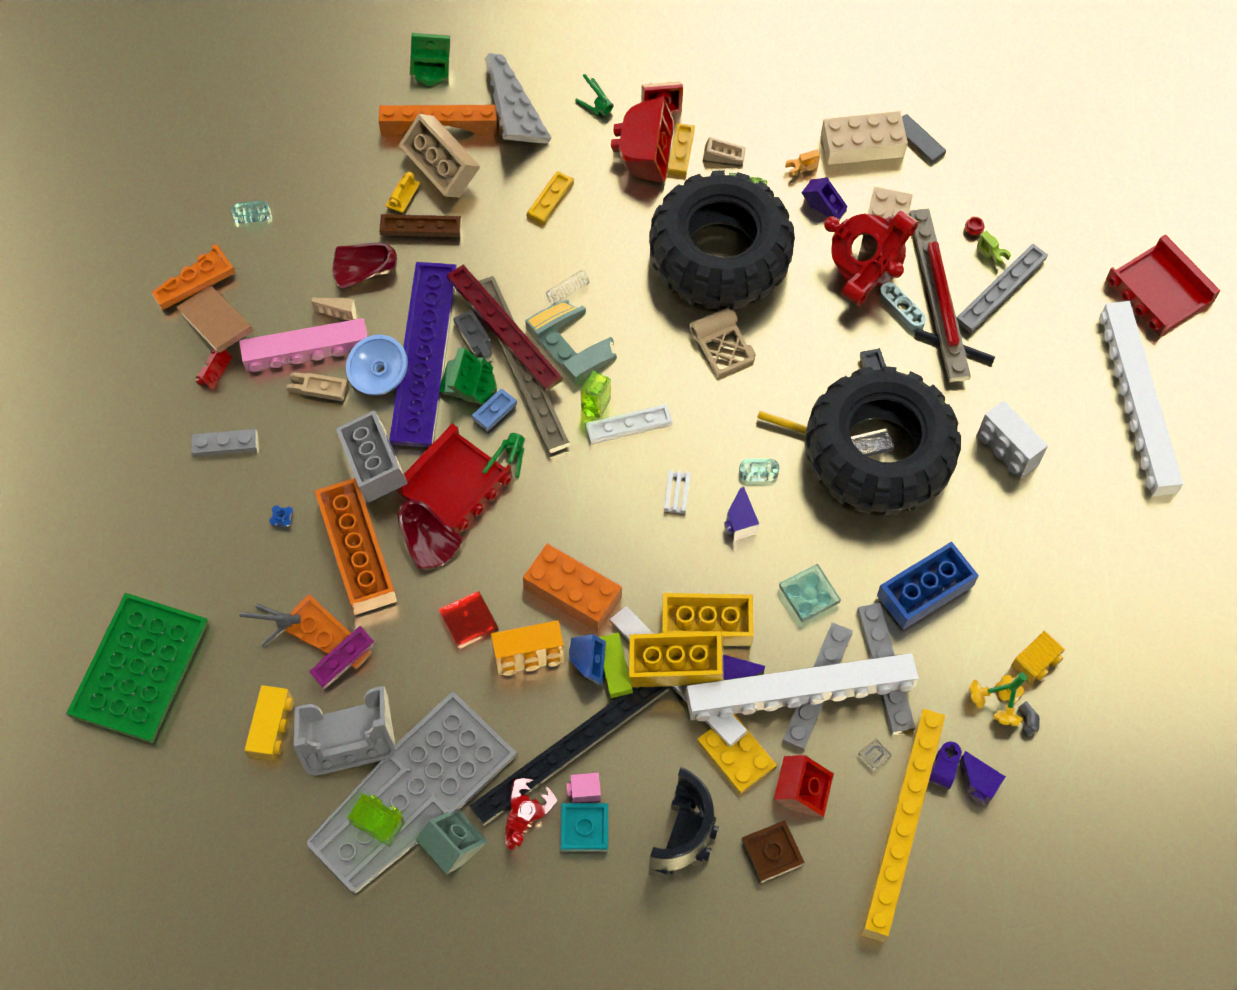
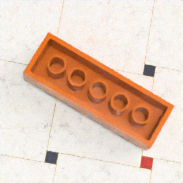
M356 478L314 490L354 615L397 602Z

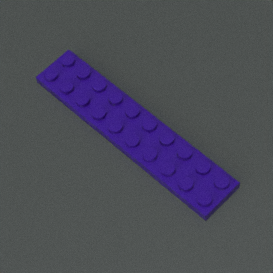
M416 262L403 345L408 359V366L403 380L397 386L389 439L391 445L429 448L433 444L455 288L448 281L447 274L455 270L457 264Z

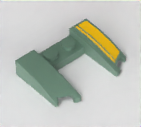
M564 300L526 319L525 325L526 330L576 386L615 360L617 354L611 351L610 345H614L612 337L602 340L579 353L574 351L557 330L585 313L586 308L583 306L578 308L569 304V300Z

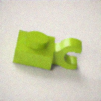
M987 230L980 234L977 246L989 259L993 257L995 263L999 266L1003 262L1001 256L1005 257L1006 260H1010L1011 253L1007 249L999 248L1000 244L995 236L991 235Z

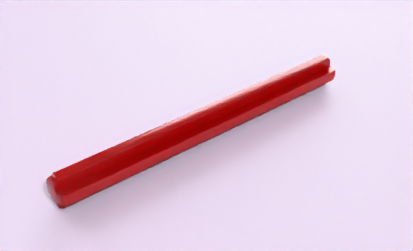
M937 241L929 242L927 248L947 342L950 347L958 346L960 339L939 243Z

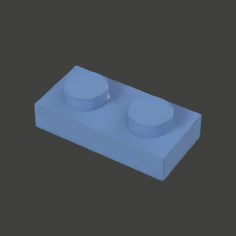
M501 388L472 415V419L488 432L517 405V400Z

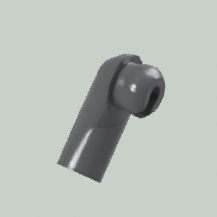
M1025 701L1018 709L1027 718V723L1023 725L1024 732L1027 735H1032L1040 728V717L1031 705Z

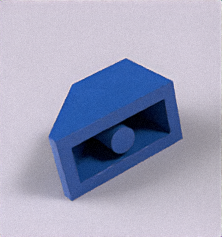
M594 634L571 638L569 660L584 677L598 685L603 682L606 641Z

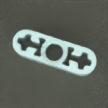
M891 282L883 284L879 294L880 299L910 330L923 329L926 323V315L896 284ZM904 303L908 306V309L900 310L897 305Z

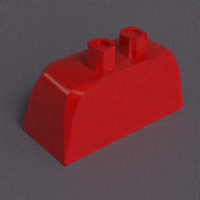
M665 97L644 101L629 108L624 115L623 123L614 124L613 127L615 137L620 138L611 139L610 144L613 152H620L621 159L630 174L642 179L663 183L666 181L674 128V119Z

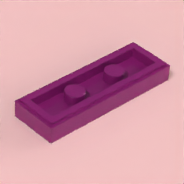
M359 626L317 663L309 673L326 689L373 647L376 642Z

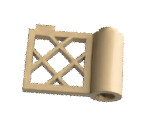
M729 308L722 309L690 323L691 333L694 339L699 342L717 377L754 362V357L756 356L752 345L747 346L736 325V313ZM734 332L737 338L736 344L724 341L725 336ZM711 341L719 343L718 351L709 350L706 343ZM722 345L734 349L731 357L720 353ZM736 350L745 352L747 356L742 361L733 357ZM717 358L729 361L728 367L720 370L716 364Z

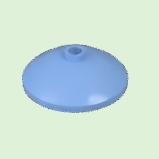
M372 335L359 341L348 355L346 361L347 377L350 383L363 394L376 396L388 393L395 389L403 380L408 366L407 355L402 345L390 336ZM384 367V370L379 373V369Z

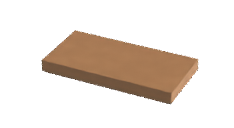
M211 285L177 306L179 313L218 353L254 331L252 326Z

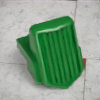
M424 33L411 34L410 75H413L416 81L430 87L448 78L450 36Z
M458 348L454 360H450L446 364L440 392L444 395L483 405L497 391L495 375L492 372L494 367L484 358H476L466 348Z

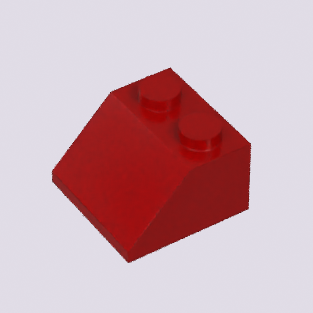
M680 81L642 84L641 100L644 102L664 96L671 113L682 112L684 86Z
M806 755L784 756L774 800L788 809L824 817L834 773Z

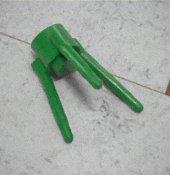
M583 74L584 79L598 97L594 100L595 107L578 98L575 101L593 111L597 116L600 113L603 116L609 114L614 104L608 99L594 78L590 80L586 74Z
M510 433L508 439L502 441L501 446L482 471L483 474L487 473L506 448V452L510 454L509 463H512L515 455L518 454L515 477L519 478L522 456L525 450L523 448L525 438L519 433Z

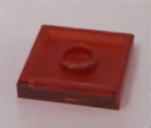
M480 591L439 609V613L458 649L499 631Z

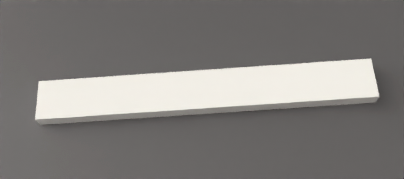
M627 606L610 618V623L629 643L630 634H654ZM671 686L687 702V686ZM733 715L728 718L713 716L705 721L729 747L733 746L747 734V729Z

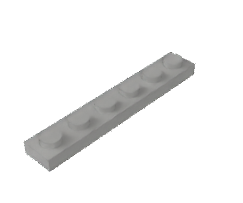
M1032 243L957 316L958 324L969 333H972L1048 258L1049 254Z
M876 603L858 607L857 611L871 659L895 656L881 604ZM894 690L888 694L881 695L892 735L914 731L916 727L906 692Z
M832 622L814 667L840 664L853 630ZM824 702L817 705L805 703L796 707L782 743L804 752Z

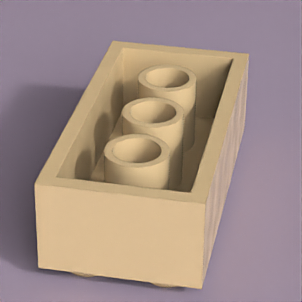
M901 111L823 119L821 136L827 165L905 156L908 141Z
M418 114L399 144L431 182L447 197L460 198L481 167L445 127L431 115Z
M874 186L868 214L886 219L889 216L894 218L902 210L909 215L913 194ZM863 234L858 261H867L875 256L878 244L874 236Z

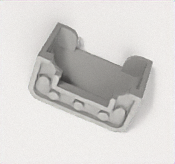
M385 686L368 690L365 694L366 704L323 714L321 709L314 704L295 707L294 749L308 774L314 776L385 760L395 754L394 733Z

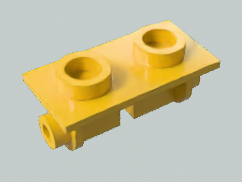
M412 172L404 173L385 207L404 213L421 182L414 180Z

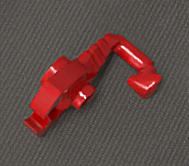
M518 778L513 781L510 795L511 810L505 826V846L510 850L521 846L525 833L528 832L534 821L547 814L557 802L555 795L546 786L547 794H540L545 800L544 805H541L536 799L530 800L529 795L520 794V789H530L525 783L533 780L528 778Z

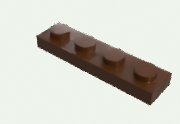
M381 214L379 232L380 235L461 237L462 219L461 216Z

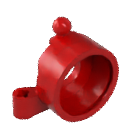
M902 210L894 218L889 216L886 219L866 213L845 219L841 224L834 216L825 219V230L834 232L831 239L832 259L838 270L845 276L843 281L847 283L841 294L855 305L860 306L867 299L873 287L883 285L893 278L901 277L904 273L903 264L906 257L905 243L915 232L919 222ZM863 234L874 236L878 244L875 256L867 261L856 260L852 253L854 240Z

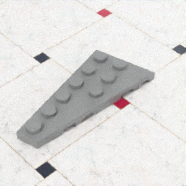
M488 53L485 62L488 74L492 77L490 84L495 90L493 97L497 114L501 117L499 123L500 127L504 130L502 134L503 139L548 144L552 138L541 121L539 114L531 104V100L524 92L522 85L517 80L514 71L510 68L507 59L501 54Z

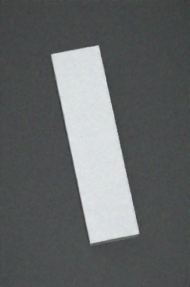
M667 404L585 423L590 444L673 425Z

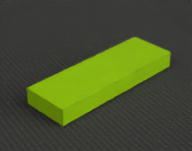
M619 632L599 637L606 641L604 671L610 697L614 698L633 693Z

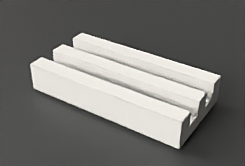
M669 470L664 512L686 514L691 472L683 474L682 471L675 473L673 470ZM676 478L673 507H669L672 479ZM681 479H685L682 508H678Z

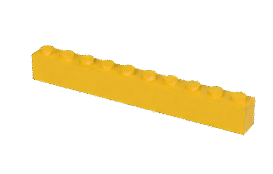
M924 708L918 719L861 933L862 936L885 943L889 936L946 716Z

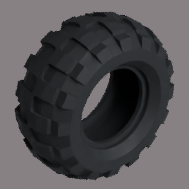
M725 170L712 171L710 176L702 177L700 173L691 176L684 182V185L677 184L663 198L662 205L659 204L653 214L649 231L652 265L656 271L659 270V278L673 293L677 291L683 301L693 306L695 303L705 305L706 310L718 311L719 307H730L731 310L741 309L748 302L756 303L769 295L774 286H778L788 273L795 242L794 225L792 221H789L790 214L779 196L774 197V193L769 186L762 181L758 183L752 182L749 177L750 175L737 172L736 176L725 175ZM724 224L740 229L750 238L752 245L746 251L736 256L716 257L700 250L693 243L691 237L703 227Z
M883 366L880 370H872L871 367L859 369L852 372L850 377L845 375L828 386L826 393L820 395L812 407L807 423L805 441L806 456L809 462L812 463V472L823 487L827 486L830 489L829 494L842 504L847 502L855 506L856 511L869 514L870 511L882 512V516L898 515L904 509H907V511L915 510L927 504L931 497L939 495L948 485L957 466L961 451V434L958 432L959 422L950 404L945 403V396L934 384L929 386L924 383L921 375L912 371L909 374L896 371L897 367ZM882 419L891 421L909 433L915 444L916 451L909 457L896 462L873 460L857 449L851 439L850 431L859 423L867 420Z

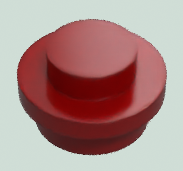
M973 216L965 222L964 228L968 234L978 236L984 232L985 224L980 217Z

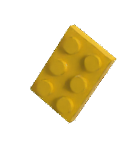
M733 714V716L743 725V723L738 719V717L735 714ZM712 728L697 739L698 744L740 795L777 767V764L748 729L747 734L731 747Z

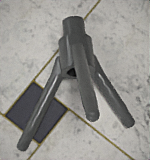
M256 604V608L272 615L239 613L240 617L276 621L278 629L261 643L262 647H265L281 632L285 631L287 627L301 623L300 615L281 613L260 604Z

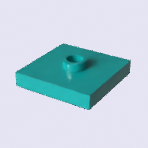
M561 803V852H608V803Z

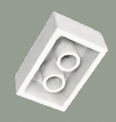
M1004 400L985 413L977 433L981 442L987 444L993 450L994 455L1008 466L1010 472L1016 474L1020 479L1040 465L1049 446Z

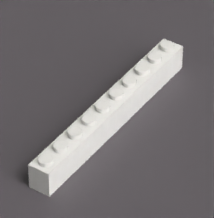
M1130 301L1106 303L1102 312H1100L1099 319L1105 328V340L1109 342L1110 358L1115 363V376L1119 377L1120 393L1125 398V411L1131 419L1130 428L1135 433V445L1137 451H1140L1141 467L1147 475V487L1151 489L1152 496L1178 494L1184 483Z
M910 653L689 685L686 689V699L690 719L706 721L713 716L728 718L737 713L749 715L758 710L774 711L779 707L785 706L796 708L805 703L817 705L826 700L842 701L846 697L855 696L856 698H863L874 693L885 695L894 690L905 692L912 690L916 686L919 677L913 655Z

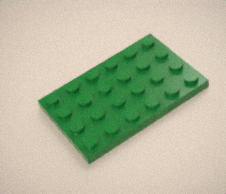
M124 593L66 714L69 717L153 744L209 623L208 619Z

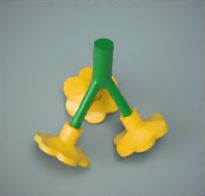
M1023 672L1013 678L1010 675H1004L994 688H983L977 680H973L972 684L969 685L971 699L977 708L980 709L986 703L985 697L990 696L991 693L999 692L998 698L1001 701L1008 700L1009 704L1006 705L1005 711H997L993 718L1003 725L1019 726L1023 718L1014 713L1015 707L1013 705L1024 694V688L1021 685L1027 680V675Z

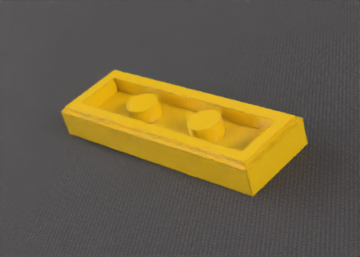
M676 123L667 174L687 176L696 125Z
M556 171L527 211V217L544 225L573 185L574 178Z

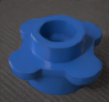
M276 505L272 508L273 515L269 520L271 525L287 527L291 524V514H293L291 507L281 508Z

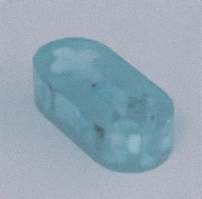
M265 201L237 203L231 209L233 219L237 223L265 221L271 216L269 204Z
M770 458L745 459L740 463L739 476L747 481L774 480L779 475L780 465L776 460ZM768 466H771L773 470L772 473L768 472ZM746 467H750L751 473H747Z

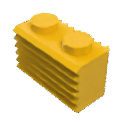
M1044 630L1014 659L1011 666L1018 673H1025L1030 684L1036 679L1040 682L1049 673L1047 668L1051 665L1056 667L1063 660L1062 653L1065 648Z

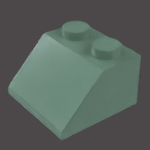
M460 810L451 814L447 812L429 820L416 838V841L422 846L424 851L432 857L446 874L460 868L488 843L485 837Z

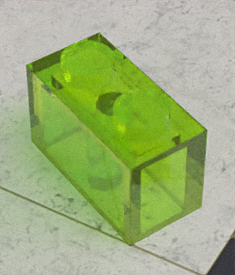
M591 370L581 389V411L589 417L600 419L611 400V378Z
M363 793L347 816L348 821L351 825L390 847L405 824L402 816L403 813L394 806H390V808L382 804L383 801L373 794L367 796Z

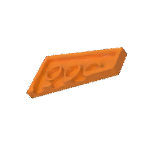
M214 244L211 247L212 250L206 255L201 254L197 257V262L190 267L185 266L181 269L180 275L176 278L171 277L151 292L162 310L235 274L233 266L217 244Z
M310 594L290 612L292 615H300L301 623L293 624L292 627H287L285 630L287 633L326 654H329L351 634ZM368 650L351 667L357 670L372 652Z

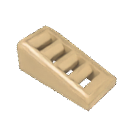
M709 137L704 146L703 160L743 165L746 147Z
M312 298L314 312L345 321L355 320L356 309L352 298Z

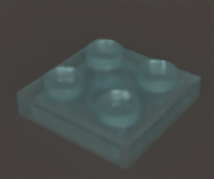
M818 564L779 584L780 589L801 622L835 606L841 600Z

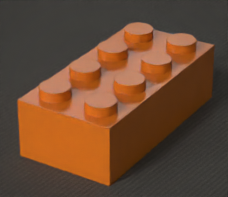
M548 543L523 576L524 589L597 632L622 598V586Z

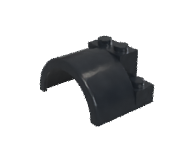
M680 767L675 798L671 804V809L678 811V815L666 849L653 847L649 862L648 875L666 881L668 875H673L677 869L686 867L689 864L701 868L703 861L708 862L712 850L708 845L710 839L715 840L719 826L715 825L717 817H714V805L709 790L699 777ZM697 806L700 812H695L690 809H695Z

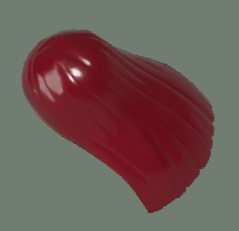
M384 243L337 246L334 252L332 267L336 285L342 289L371 277L392 273L397 267V253L393 247Z
M407 500L399 507L397 513L398 524L407 549L419 569L431 570L448 563L456 552L459 551L463 537L450 529L426 503L420 500Z

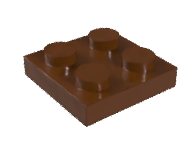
M785 820L744 836L741 839L760 883L805 864Z

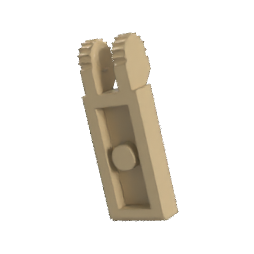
M292 372L290 380L303 383V385L288 383L286 390L290 393L343 402L348 381L342 378L307 372L306 374Z

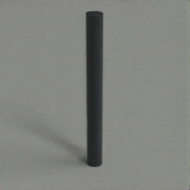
M917 328L914 336L940 345L938 335ZM964 345L967 355L992 364L994 363L996 356Z

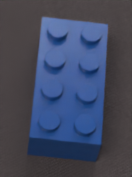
M951 541L881 584L877 597L904 630L972 588L979 575Z

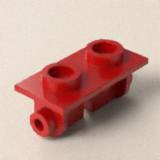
M214 349L211 350V354L205 362L207 367L203 366L196 376V383L203 386L206 384L213 391L232 359V356L226 349L220 353Z

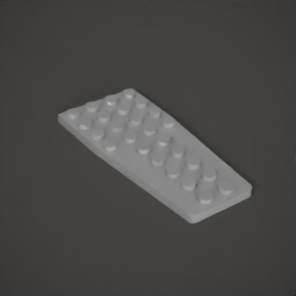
M452 691L395 745V754L391 758L379 762L308 839L307 846L351 893H357L418 844L416 838L429 820L447 812L451 814L460 810L517 756V752Z

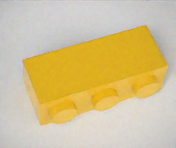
M261 685L244 750L248 758L276 762L277 754H281L283 748L282 734L286 733L288 728L287 714L288 711L292 710L294 698L288 689Z

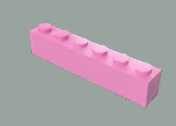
M364 318L239 341L242 362L246 372H257L261 369L279 368L283 365L300 364L310 360L318 361L332 356L340 357L344 354H349L352 348L359 341L368 337Z

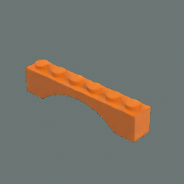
M379 105L381 136L403 135L409 130L418 114L434 116L443 126L461 128L477 135H498V114L495 105Z

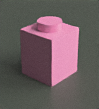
M599 772L571 775V783L566 784L567 796L572 797L573 803L601 802Z

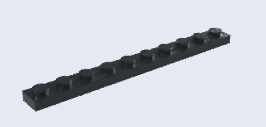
M632 687L633 693L619 696L472 803L470 809L482 825L485 826L511 807L510 795L515 779L528 778L533 780L525 783L530 789L519 790V793L522 795L529 794L668 692L669 687Z

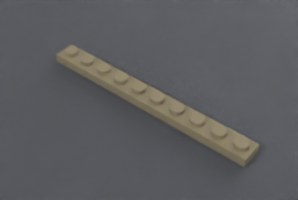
M930 209L910 210L909 216L919 222L913 235L949 382L970 380L971 373L951 293L950 298L960 339L959 345L950 347L946 338L927 248L929 242L937 241Z
M494 276L479 280L480 284L514 321ZM499 339L549 453L570 447L568 438L547 392L543 390Z

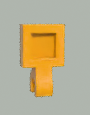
M816 149L799 154L797 159L787 160L785 168L793 167V169L789 170V176H795L799 171H811L819 166L820 153Z

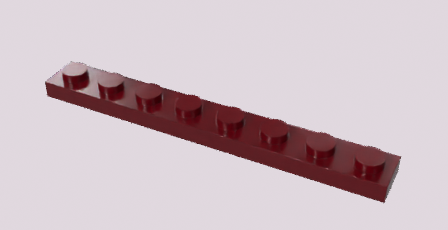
M464 264L447 274L448 281L545 392L563 381L561 374Z

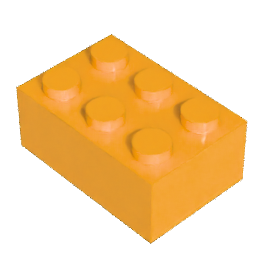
M559 620L491 633L498 675L509 676L515 674L516 671H534L541 666L548 665L549 667L560 665L561 662H565L564 643Z

